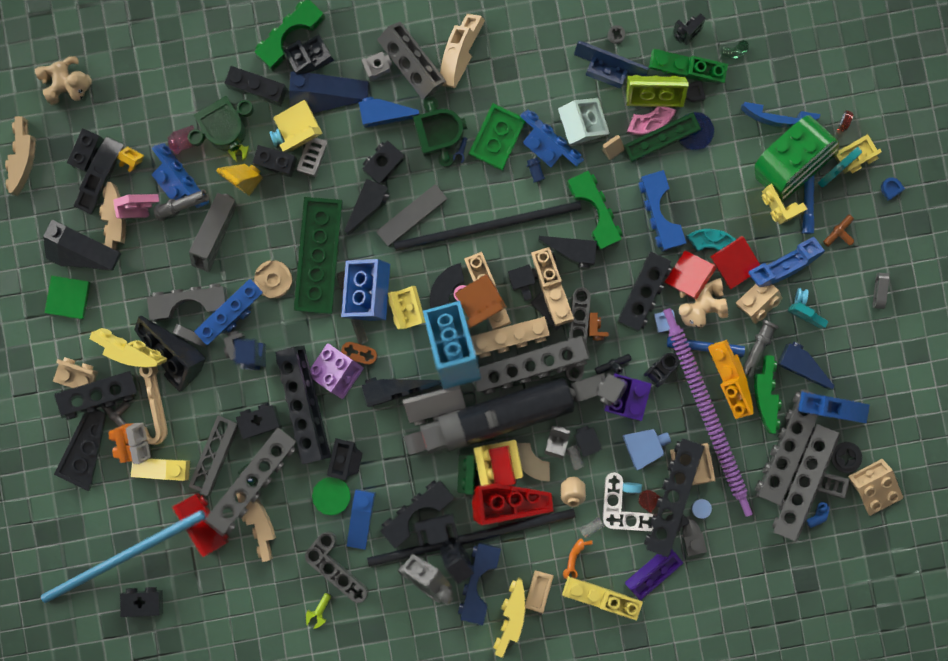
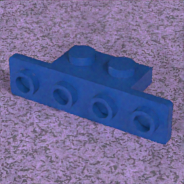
M526 110L520 115L522 119L534 128L523 143L549 167H553L562 155L575 166L583 162L584 159L581 157L580 152L567 145V141L563 137L557 136L551 126L539 120L535 112Z
M165 143L152 147V150L162 164L151 175L170 199L178 200L186 195L201 191ZM209 201L195 205V207L199 208L205 206L209 203Z
M249 279L195 330L196 335L206 345H209L220 333H230L237 327L235 323L249 316L251 313L250 309L252 308L251 304L263 294V291Z

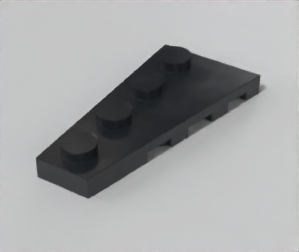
M99 409L90 414H85L84 412L54 475L90 491L107 413Z

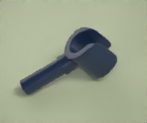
M463 137L459 151L453 156L454 161L456 156L461 154L463 157L461 163L464 162V149L468 138Z

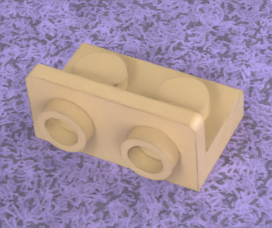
M64 357V360L57 359L56 363L59 365L53 382L71 388L95 382L98 372L93 370L94 366L85 363L79 366L75 364V360Z

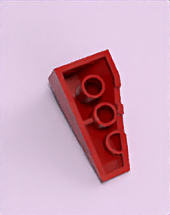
M497 483L476 486L472 499L473 519L480 525L554 512L551 492Z

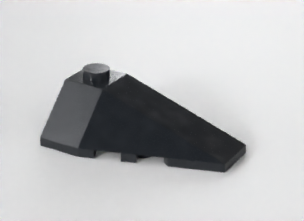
M51 220L43 236L46 259L62 267L70 266L113 271L122 254L54 220Z
M143 316L138 317L134 329L147 347L159 351L162 356L167 358V361L161 364L166 372L164 376L179 392L183 391L201 372L206 358L191 344Z
M374 377L365 380L366 384L362 385L367 407H373L441 385L442 383L441 380H377Z

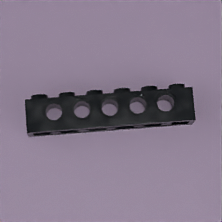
M294 346L275 352L276 362L281 374V383L285 391V400L288 403L290 420L293 424L294 438L297 441L298 454L302 464L331 458L305 346Z
M682 438L681 442L677 441L674 449L677 455L675 460L671 459L668 468L671 474L669 479L665 478L662 489L665 490L663 497L659 496L656 508H659L657 516L653 515L650 526L653 529L651 534L647 533L644 545H647L646 550L666 557L670 556L705 445ZM688 454L691 457L689 465L681 464L680 458L682 455ZM677 473H683L685 475L684 483L677 484L674 481V476ZM672 491H676L679 494V500L675 503L670 502L668 499V495ZM665 510L672 511L673 519L671 521L663 519L662 513ZM660 528L667 531V537L664 540L656 536V532Z

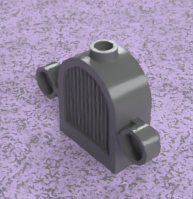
M414 554L397 570L404 578L411 580L417 588L438 603L443 602L448 606L452 602V585L438 569Z

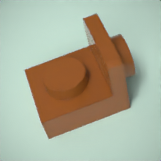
M589 313L588 337H593L594 341H604V337H608L609 332H597V329L601 328V317H598V313Z

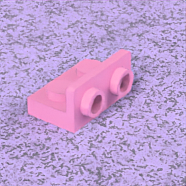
M158 194L126 195L114 199L116 218L149 217L148 208H151L152 204L159 202Z

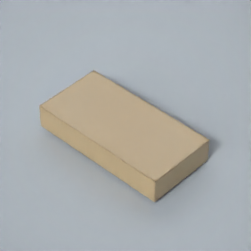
M537 570L534 571L525 603L526 609L540 613L544 612L553 575Z

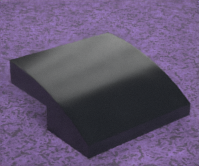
M319 34L304 44L298 40L284 50L297 75L315 71L334 61Z

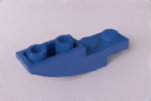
M801 392L798 411L867 423L870 404Z

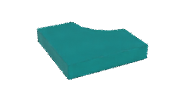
M800 302L790 305L787 312L820 329L825 328L828 320L819 316L815 310Z

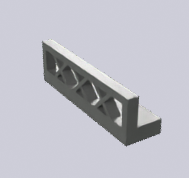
M219 415L217 416L188 487L198 490L206 496L211 495L238 430V423ZM220 421L228 423L227 429L222 435H220L218 430ZM219 439L221 443L218 451L213 453L210 445L212 441ZM212 456L213 463L211 468L206 471L203 462L206 458ZM204 474L206 480L203 487L195 485L197 477Z

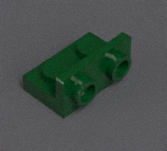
M460 454L458 459L457 492L474 494L478 476L475 455Z

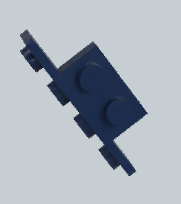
M578 41L574 52L575 56L591 61L586 76L620 89L626 76H647L649 67L582 41Z

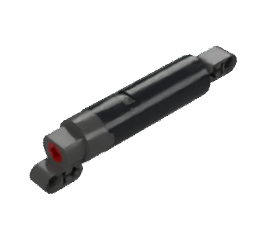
M602 373L571 383V388H569L566 380L561 377L438 416V421L420 426L421 431L403 436L408 454L411 455L424 450L431 454L444 449L450 452L572 413L575 409L573 399H575V402L597 396L599 392L597 387L602 380L605 381V374Z

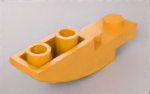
M727 340L711 344L708 349L723 381L720 386L735 419L752 415L751 394L738 354H733Z

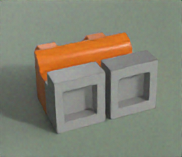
M144 423L124 424L108 432L109 439L116 441L117 445L112 450L113 457L120 459V463L132 461L133 464H140L151 458L148 441H145L147 437Z

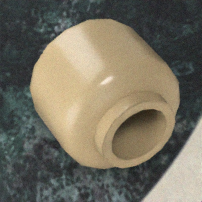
M569 477L561 484V500L563 503L570 507H577L586 500V485L582 480L577 477Z

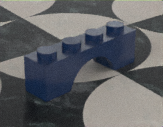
M235 340L234 364H238L240 368L246 370H260L261 367H266V344L258 343L257 340Z
M480 542L478 547L474 546L471 556L475 558L472 565L474 574L470 576L469 584L464 585L462 595L466 597L464 603H460L458 614L461 615L460 620L479 625L484 624L488 604L480 598L477 592V582L484 572L497 568L501 547Z

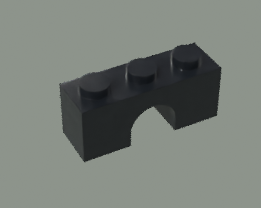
M230 66L224 83L228 89L243 94H253L263 99V101L280 107L287 92V87L283 83L234 66Z

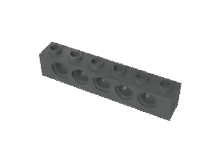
M580 336L479 367L482 380L475 381L477 391L488 395L494 393L496 388L502 387L504 390L514 387L513 383L519 381L521 384L531 382L532 377L539 376V378L550 376L549 372L557 370V373L569 370L568 367L572 365L576 367L584 366L587 364L586 361L591 360L585 337ZM571 350L573 357L571 360L566 361L564 354L566 351ZM549 356H553L555 360L552 366L546 365V359ZM534 361L536 369L533 372H529L527 366L530 362ZM512 367H516L518 373L512 378L509 371ZM497 372L499 374V381L493 383L491 377Z
M800 389L799 392L795 393L792 400L794 402L792 410L789 409L785 416L787 422L778 432L777 437L779 441L771 449V460L769 463L766 462L762 471L764 473L762 481L759 480L755 487V491H757L756 496L777 505L782 503L818 417L817 414L812 413L802 416L798 411L801 392L814 394L805 389ZM795 423L800 426V431L797 434L792 431V426ZM787 441L793 444V448L789 452L784 448V444ZM782 458L785 461V467L780 470L777 467V461ZM773 476L778 480V484L775 487H771L769 484V480Z
M818 424L816 428L812 429L809 439H811L808 446H805L801 455L803 460L801 464L798 463L795 469L794 482L790 481L787 492H789L786 500L783 499L779 510H782L779 518L776 517L773 522L772 528H774V533L798 542L841 436L840 433ZM818 442L825 444V448L821 452L815 451V445ZM810 460L818 462V466L813 470L808 469V462ZM803 478L810 479V485L806 488L800 485ZM800 495L803 497V503L796 506L793 503V499L795 496ZM790 513L796 516V520L792 524L786 522V516Z
M277 428L207 516L204 523L221 536H224L225 533L230 534L236 527L234 524L238 517L242 519L247 513V505L250 502L254 503L260 496L258 491L261 487L266 488L272 480L270 477L274 471L278 473L284 465L283 459L286 456L289 458L296 450L294 448L296 441ZM274 448L279 449L281 455L274 457L271 454V450ZM262 463L267 464L269 471H260L259 465ZM255 479L257 486L249 487L247 480ZM235 495H244L245 501L238 503L235 500ZM225 509H229L233 512V517L227 519L223 516L222 512Z

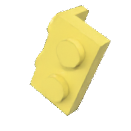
M868 134L842 148L835 155L836 160L840 163L855 148L859 147L862 150V153L843 170L844 173L851 171L853 174L862 168L861 164L866 161L870 164L879 159L877 155L882 151L881 149H876Z
M416 286L388 293V303L392 308L394 316L393 322L398 330L425 323Z

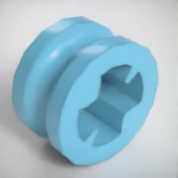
M276 129V132L269 131L275 148L278 144L284 143L279 129Z
M798 288L794 304L800 302L806 305L808 290L802 291L801 288Z

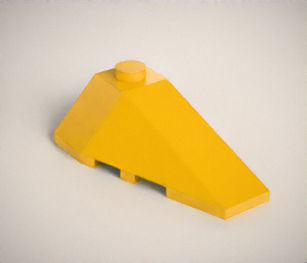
M246 164L221 167L216 170L219 175L248 196L251 195L262 180L259 174L261 171L252 164L250 167Z

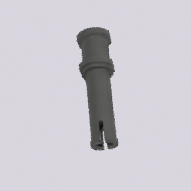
M202 189L178 200L170 199L165 204L155 205L153 208L154 215L159 221H163L168 216L178 215L181 210L208 201L209 195L206 193V190Z
M767 320L762 321L763 325L759 334L755 335L756 342L743 366L745 375L751 378L766 346L771 344V338L775 330L779 328V326Z

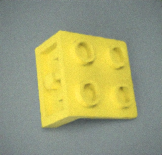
M306 100L297 103L274 117L285 140L284 143L280 144L283 152L293 151L323 134Z
M772 184L762 191V199L766 205L770 206L772 210L770 212L771 217L779 225L807 210L804 202L799 205L795 202L784 208Z
M516 440L474 448L481 486L495 483L489 449L509 445L515 479L523 478Z

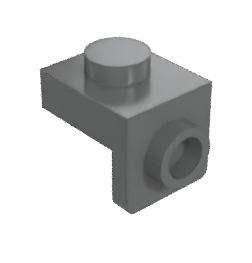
M239 331L228 333V337L224 338L226 345L223 348L226 358H230L231 361H234L235 340L245 338V334L239 333Z
M552 426L544 454L563 459L571 431L566 430L562 426Z

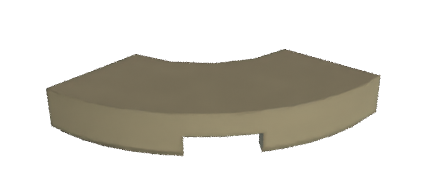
M517 443L522 470L535 479L550 481V463L537 458L531 450L530 443Z

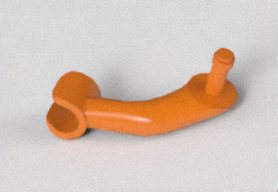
M582 538L577 540L569 554L568 567L563 571L565 579L568 578L570 572L572 578L576 579L578 577L577 571L574 570L577 556L584 549V546L593 544L591 540L586 542Z

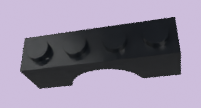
M433 480L426 486L428 491L423 495L419 492L411 499L413 503L408 508L404 505L396 512L398 516L395 519L389 518L382 524L383 529L380 532L395 549L410 537L409 521L416 510L431 507L440 511L455 498L440 480L438 482Z

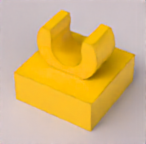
M126 147L117 156V159L121 160L119 166L123 167L125 164H128V171L131 172L135 169L136 165L142 162L144 155L130 147Z

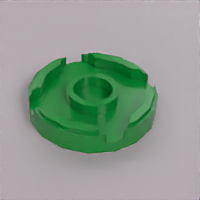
M324 478L313 489V504L323 514H339L350 503V489L342 479Z

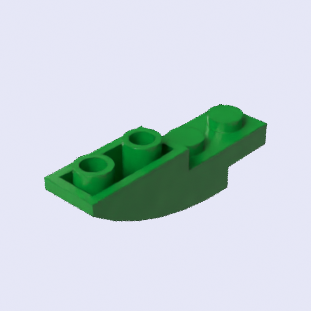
M658 49L652 50L649 69L664 72L666 75L714 83H725L728 67L726 63L697 56H683Z
M766 355L763 356L762 374H754V394L759 416L769 434H776V430H779L780 419H777V414L781 410V400H779V395H771V392L775 390L773 372H776L777 361L774 360V356Z

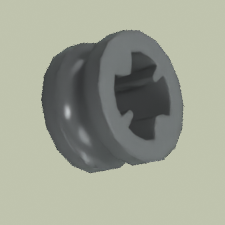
M619 25L612 26L608 32V39L614 44L621 43L625 37V30ZM612 31H620L619 35L621 36V38H613L614 34L612 33Z

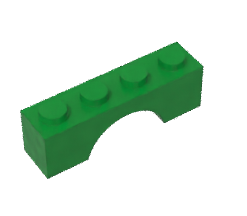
M310 0L300 1L295 7L296 10L292 14L286 15L282 20L283 23L278 28L272 29L269 37L256 46L254 51L256 56L270 70L274 71L286 59L283 45L290 33L299 29L313 32L326 19L324 13Z
M586 171L569 179L567 185L574 200L587 201L597 210L598 225L591 235L594 241H597L598 250L601 251L620 242V236L623 234L618 225L615 226L613 223L614 215L611 209H607L604 204L606 199L603 192H599L596 187L598 184L594 174L590 175L589 171Z

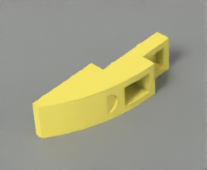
M101 328L93 331L89 338L105 348L103 355L123 364L137 367H153L167 361V358L162 356L159 351L150 349L144 342L135 340L127 343L125 339L116 337L108 329Z
M569 576L562 593L565 597L634 620L638 619L643 604L642 601Z
M519 577L517 581H512L509 591L512 593L509 599L505 598L501 607L504 610L503 615L508 617L509 620H504L501 630L504 632L501 638L497 637L493 646L496 649L495 655L503 657L510 640L518 642L525 614V595L522 579Z

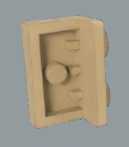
M755 284L736 302V305L756 324L758 321L763 320L772 308L780 304L782 296L780 291L772 284L765 287H758Z

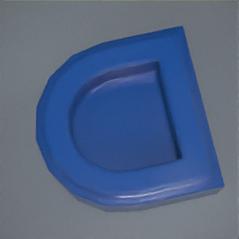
M894 177L885 179L881 184V191L888 201L905 190L901 182Z

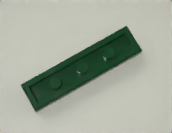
M692 112L625 144L624 148L631 163L701 131V128Z

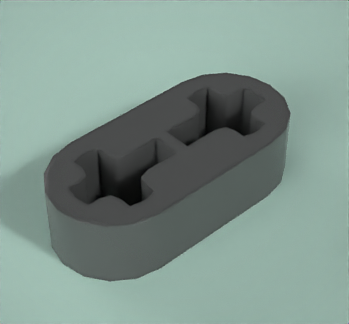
M878 272L876 275L873 308L884 309L886 306L889 285L888 273Z
M176 324L173 333L202 347H206V344L194 331Z

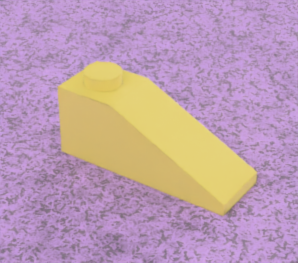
M149 458L140 464H133L132 462L131 477L189 480L190 461Z

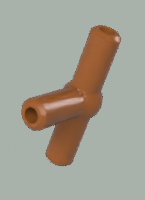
M848 215L839 225L835 226L833 232L823 243L826 246H830L839 236L851 246L855 240L844 230L854 220L853 216Z

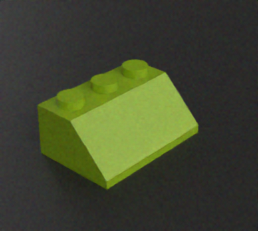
M628 76L626 104L627 106L684 107L688 81L685 77Z

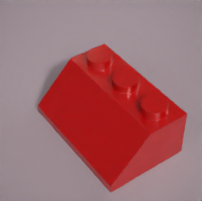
M199 493L172 507L180 521L200 510L205 513L206 518L211 513L207 507L209 505L207 499ZM205 519L185 529L202 557L211 554L229 542L227 539L229 535L227 533L221 536L204 523Z

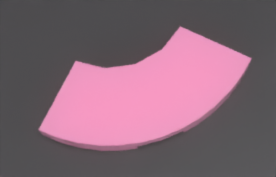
M656 107L649 114H634L627 133L646 135L661 128L671 121L676 110L669 107Z

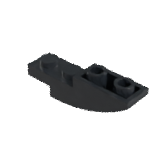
M110 137L105 138L81 183L80 192L74 207L88 214H93L106 182L110 179L116 166L117 156L123 150L124 144Z

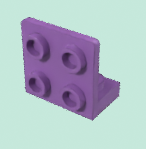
M326 344L310 368L314 381L343 399L364 367L330 344Z

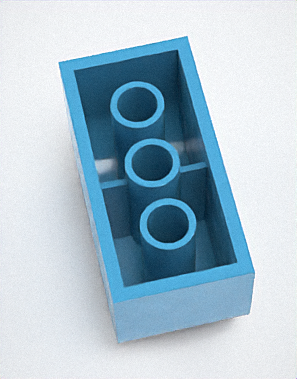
M460 301L424 310L423 315L443 389L482 380Z

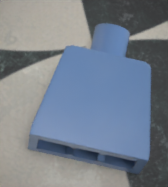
M654 429L622 436L635 470H639L663 456L662 446L671 443L667 432L657 436Z

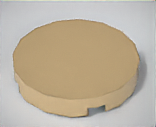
M267 261L256 269L254 283L263 291V296L271 299L280 298L290 290L292 274L289 268L282 262Z

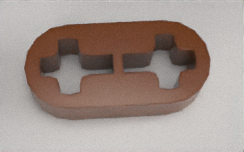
M347 342L342 346L341 352L353 361L371 365L377 360V352L370 347L354 342ZM353 345V349L359 352L358 355L351 353L348 356V352L345 349ZM368 351H372L371 354L374 358L369 359L368 362L364 356H360L361 352L368 353Z

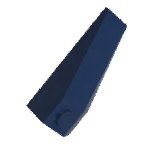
M291 72L289 88L290 107L306 100L312 113L316 114L317 112L356 104L368 97L369 81L314 73L297 75L295 72Z

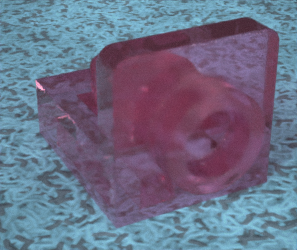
M193 125L174 131L168 137V145L175 155L179 154L182 150L193 147L188 141L189 132L194 130Z

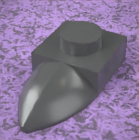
M687 516L689 524L684 525L682 531L687 556L707 552L700 527L693 518Z

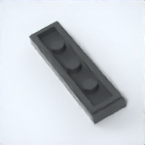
M434 184L376 232L389 247L444 203L447 198L437 185Z

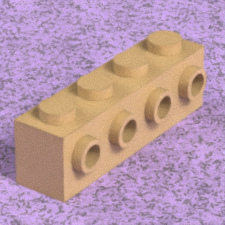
M545 317L470 336L475 356L479 355L480 358L491 356L490 352L498 350V353L509 351V347L515 345L517 348L528 346L527 342L535 340V343L547 341L546 337H549L550 334Z

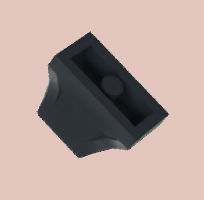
M335 438L327 476L347 480L349 476L359 472L363 453L356 447L355 442Z

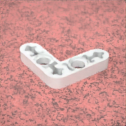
M609 473L605 478L604 525L611 529L652 531L653 527L648 528V524L641 523L642 528L639 527V516H643L642 520H649V517H653L654 514L621 511L623 478L618 473ZM614 475L619 480V483L615 484V490L619 489V493L608 492V488L612 489V483H609V479H612ZM610 495L618 497L617 505L610 506L607 499ZM610 514H614V518L621 519L620 514H623V526H619L620 522H613V525H610V522L606 521V519L610 517ZM630 515L636 518V524L631 527L625 521Z

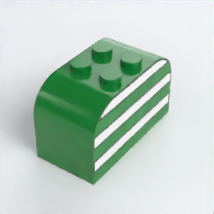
M807 115L795 123L759 157L754 167L755 178L765 188L772 184L783 203L838 154L839 141L811 115Z

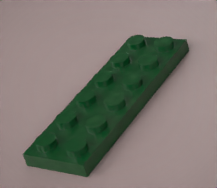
M304 197L294 311L333 313L342 200Z

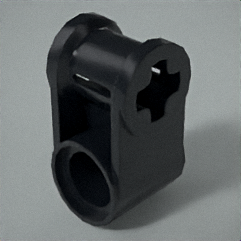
M674 353L664 354L643 375L645 377L648 376L658 388L679 365L677 355ZM667 356H672L675 360L672 367L666 366L664 362Z

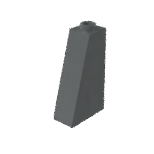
M217 193L189 250L192 266L210 272L236 209V202L232 196Z

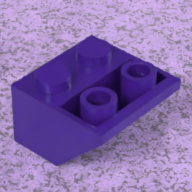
M614 374V377L626 382L627 388L617 406L613 404L611 406L606 405L604 411L642 421L652 384Z

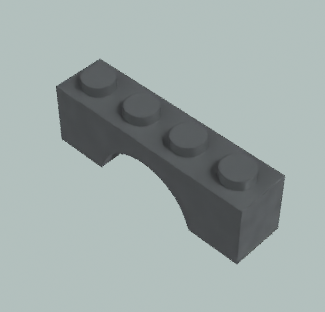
M211 284L207 289H202L201 286L191 287L190 291L183 292L182 289L171 290V294L164 295V292L152 293L151 297H147L149 319L151 321L173 319L177 307L187 301H198L207 312L214 313L228 300L226 288L220 286V284Z

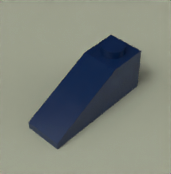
M796 342L786 344L777 363L778 366L828 390L834 388L833 383L811 355L803 350L804 346Z

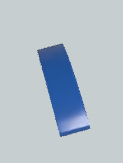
M744 102L741 106V110L751 118L776 127L791 128L807 115H811L816 121L820 118V114L801 111L797 118L763 113V105Z
M812 237L797 245V249L768 265L763 263L750 270L748 274L758 287H765L802 270L820 257L825 250L815 237Z

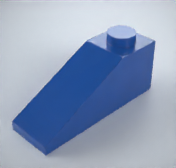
M367 97L362 99V102H359L364 128L413 119V116L419 115V110L381 99H374V97Z
M355 490L347 547L366 550L376 492Z

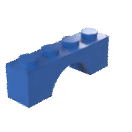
M664 170L642 176L638 186L641 194L644 193L646 198L644 201L645 209L647 212L650 211L652 217L649 221L652 230H656L657 237H655L657 247L661 248L663 252L685 245L686 240L681 225L667 221L660 211V199L669 189Z

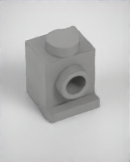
M383 51L362 59L370 81L391 72L389 66L392 65L388 54L384 56ZM380 61V66L377 67L374 65V63Z

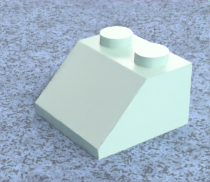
M598 98L574 100L558 108L569 144L583 143L610 134Z

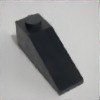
M366 179L344 230L346 234L350 235L382 207L383 203L387 204L390 197L388 187Z
M539 236V243L550 247L552 251L570 262L579 264V268H590V265L594 266L597 241Z

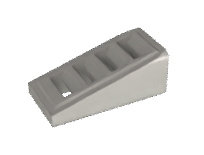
M314 138L307 142L297 171L316 177L328 141ZM312 142L322 145L321 149L311 146ZM311 149L319 152V154L315 155L309 153V150ZM307 156L315 158L316 162L307 160ZM305 163L313 165V169L305 167Z

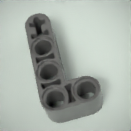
M329 531L322 533L306 551L305 559L307 563L353 602H363L368 595L367 587L328 554L336 544L337 538L335 534ZM327 535L332 538L330 546L323 544V536ZM313 550L317 551L320 555L317 561L310 558V552ZM326 563L333 564V573L325 571ZM340 576L348 577L349 584L346 586L341 585L339 582ZM353 582L356 584L353 588L357 591L361 589L363 591V597L359 596L357 598L355 596L356 591L354 589H351L350 592L347 590L351 587Z

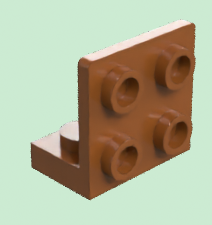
M488 274L455 293L469 318L466 321L469 328L478 325L507 307Z

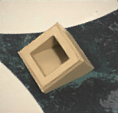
M619 135L602 146V151L609 160L624 151V145Z

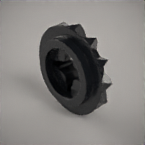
M851 442L839 443L833 453L832 464L837 470L844 473L857 470L862 463L861 450ZM848 452V455L854 457V459L847 460L845 464L844 459H841L839 455L842 456Z

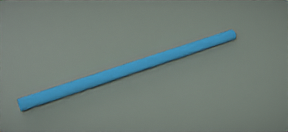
M200 510L41 595L42 601L47 603L206 519L205 513Z

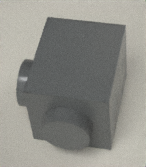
M608 374L605 381L602 380L597 387V391H599L597 394L601 398L600 402L607 406H611V404L617 406L627 388V384Z

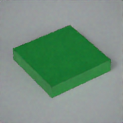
M51 275L44 313L84 320L90 282Z

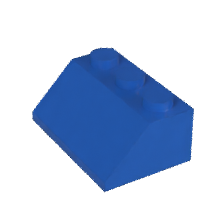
M380 259L346 261L341 317L367 321L386 320L390 275L389 263Z

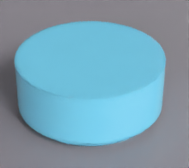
M625 482L623 483L622 490L628 493H641L642 484Z

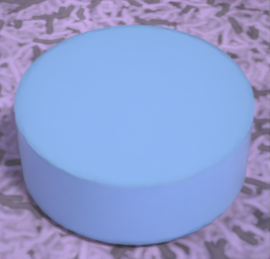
M704 499L696 500L691 508L694 516L701 519L707 518L712 511L711 504Z

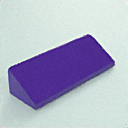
M672 549L669 557L657 554L632 575L625 584L641 601L678 569L683 562Z

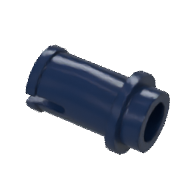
M538 157L528 160V165L526 166L530 169L533 182L537 183L545 180L540 166L541 161L538 160Z

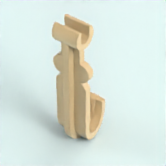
M140 367L139 372L145 380L156 436L152 438L147 427H145L147 437L145 441H148V444L157 445L162 443L168 434L156 377L158 367Z

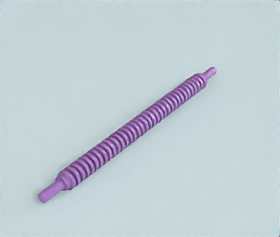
M670 308L663 310L670 327L668 335L669 337L673 336L670 338L671 341L675 340L672 345H677L674 348L675 351L679 350L676 352V355L681 354L678 357L679 360L683 359L680 361V365L685 364L682 366V369L687 370L683 372L684 374L688 373L685 377L686 379L690 378L687 382L688 384L692 383L689 385L690 388H694L691 392H696L693 394V397H698L695 399V402H699L696 405L701 407L698 409L699 412L703 411L700 415L705 416L702 420L706 421L704 423L705 426H708L706 430H711L708 432V435H712L710 436V440H713L712 445L716 444L713 447L718 449L715 452L719 454L717 457L720 459V464L723 463L721 467L725 468L723 472L726 473L727 482H730L728 484L729 487H732L730 488L731 492H733L732 495L737 500L739 499L745 517L750 516L753 513L746 498L748 490L744 488L746 486L743 483L744 480L740 479L742 475L738 474L740 470L737 469L736 460H732L734 459V455H731L732 451H728L731 448L726 446L729 443L725 441L727 440L726 436H724L725 433L720 432L723 428L719 427L721 426V423L718 422L719 418H714L718 415L713 413L716 411L715 408H712L714 405L709 404L712 400L707 399L710 397L709 394H706L708 390H703L706 388V385L701 386L704 380L699 381L702 379V376H697L700 374V371H695L699 368L698 366L694 367L697 363L696 361L692 362L695 360L694 357H690L693 353H688L691 348H686L689 346V343H684L687 341V338H682L685 336V333L681 334L683 328L681 329L679 325L677 326Z

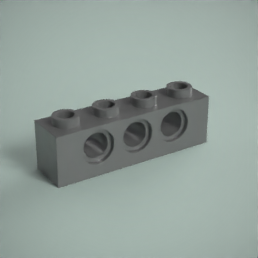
M401 22L388 26L377 39L422 99L435 94L446 82Z

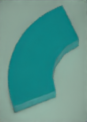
M859 147L855 148L817 183L821 187L826 186L862 153V150Z
M700 229L686 236L697 252L702 249L719 251L736 240L730 234L715 229Z

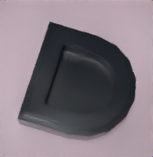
M701 81L688 84L686 99L689 102H699L706 99Z

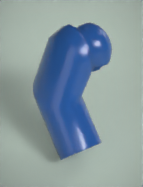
M819 503L815 516L806 520L809 528L826 522L829 514L827 503Z

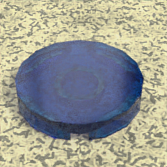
M693 112L701 131L681 139L679 142L689 150H700L710 144L714 137L715 129L708 116L703 113Z

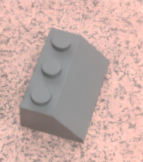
M460 386L403 400L409 423L414 422L415 426L426 423L425 419L433 418V421L438 420V416L466 408Z

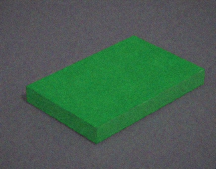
M493 103L468 155L503 171L526 121L519 115Z

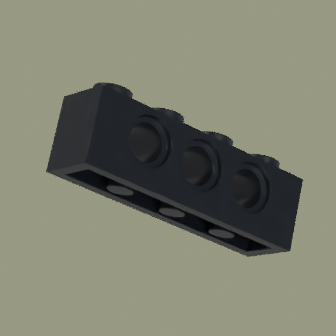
M650 251L617 323L636 332L640 328H645L648 319L645 317L648 311L652 312L655 307L656 301L653 300L656 294L660 295L664 284H662L664 276L668 278L672 270L670 260ZM656 271L659 275L658 280H651L649 272ZM648 288L651 292L650 297H643L641 289ZM634 305L642 307L643 312L641 315L634 314Z
M128 371L55 393L54 396L61 418L70 420L78 417L77 414L82 412L90 414L96 412V408L102 406L104 408L113 407L116 405L115 402L121 400L123 402L132 401L135 399L134 396H137V390L131 372ZM117 386L121 388L120 394L112 395L110 393L112 387ZM93 393H101L102 398L99 401L92 400L91 396ZM75 398L83 400V404L79 407L73 406L72 402Z

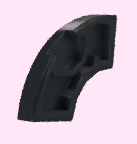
M461 263L450 266L437 277L430 292V308L449 304V296L452 290L457 285L464 283Z

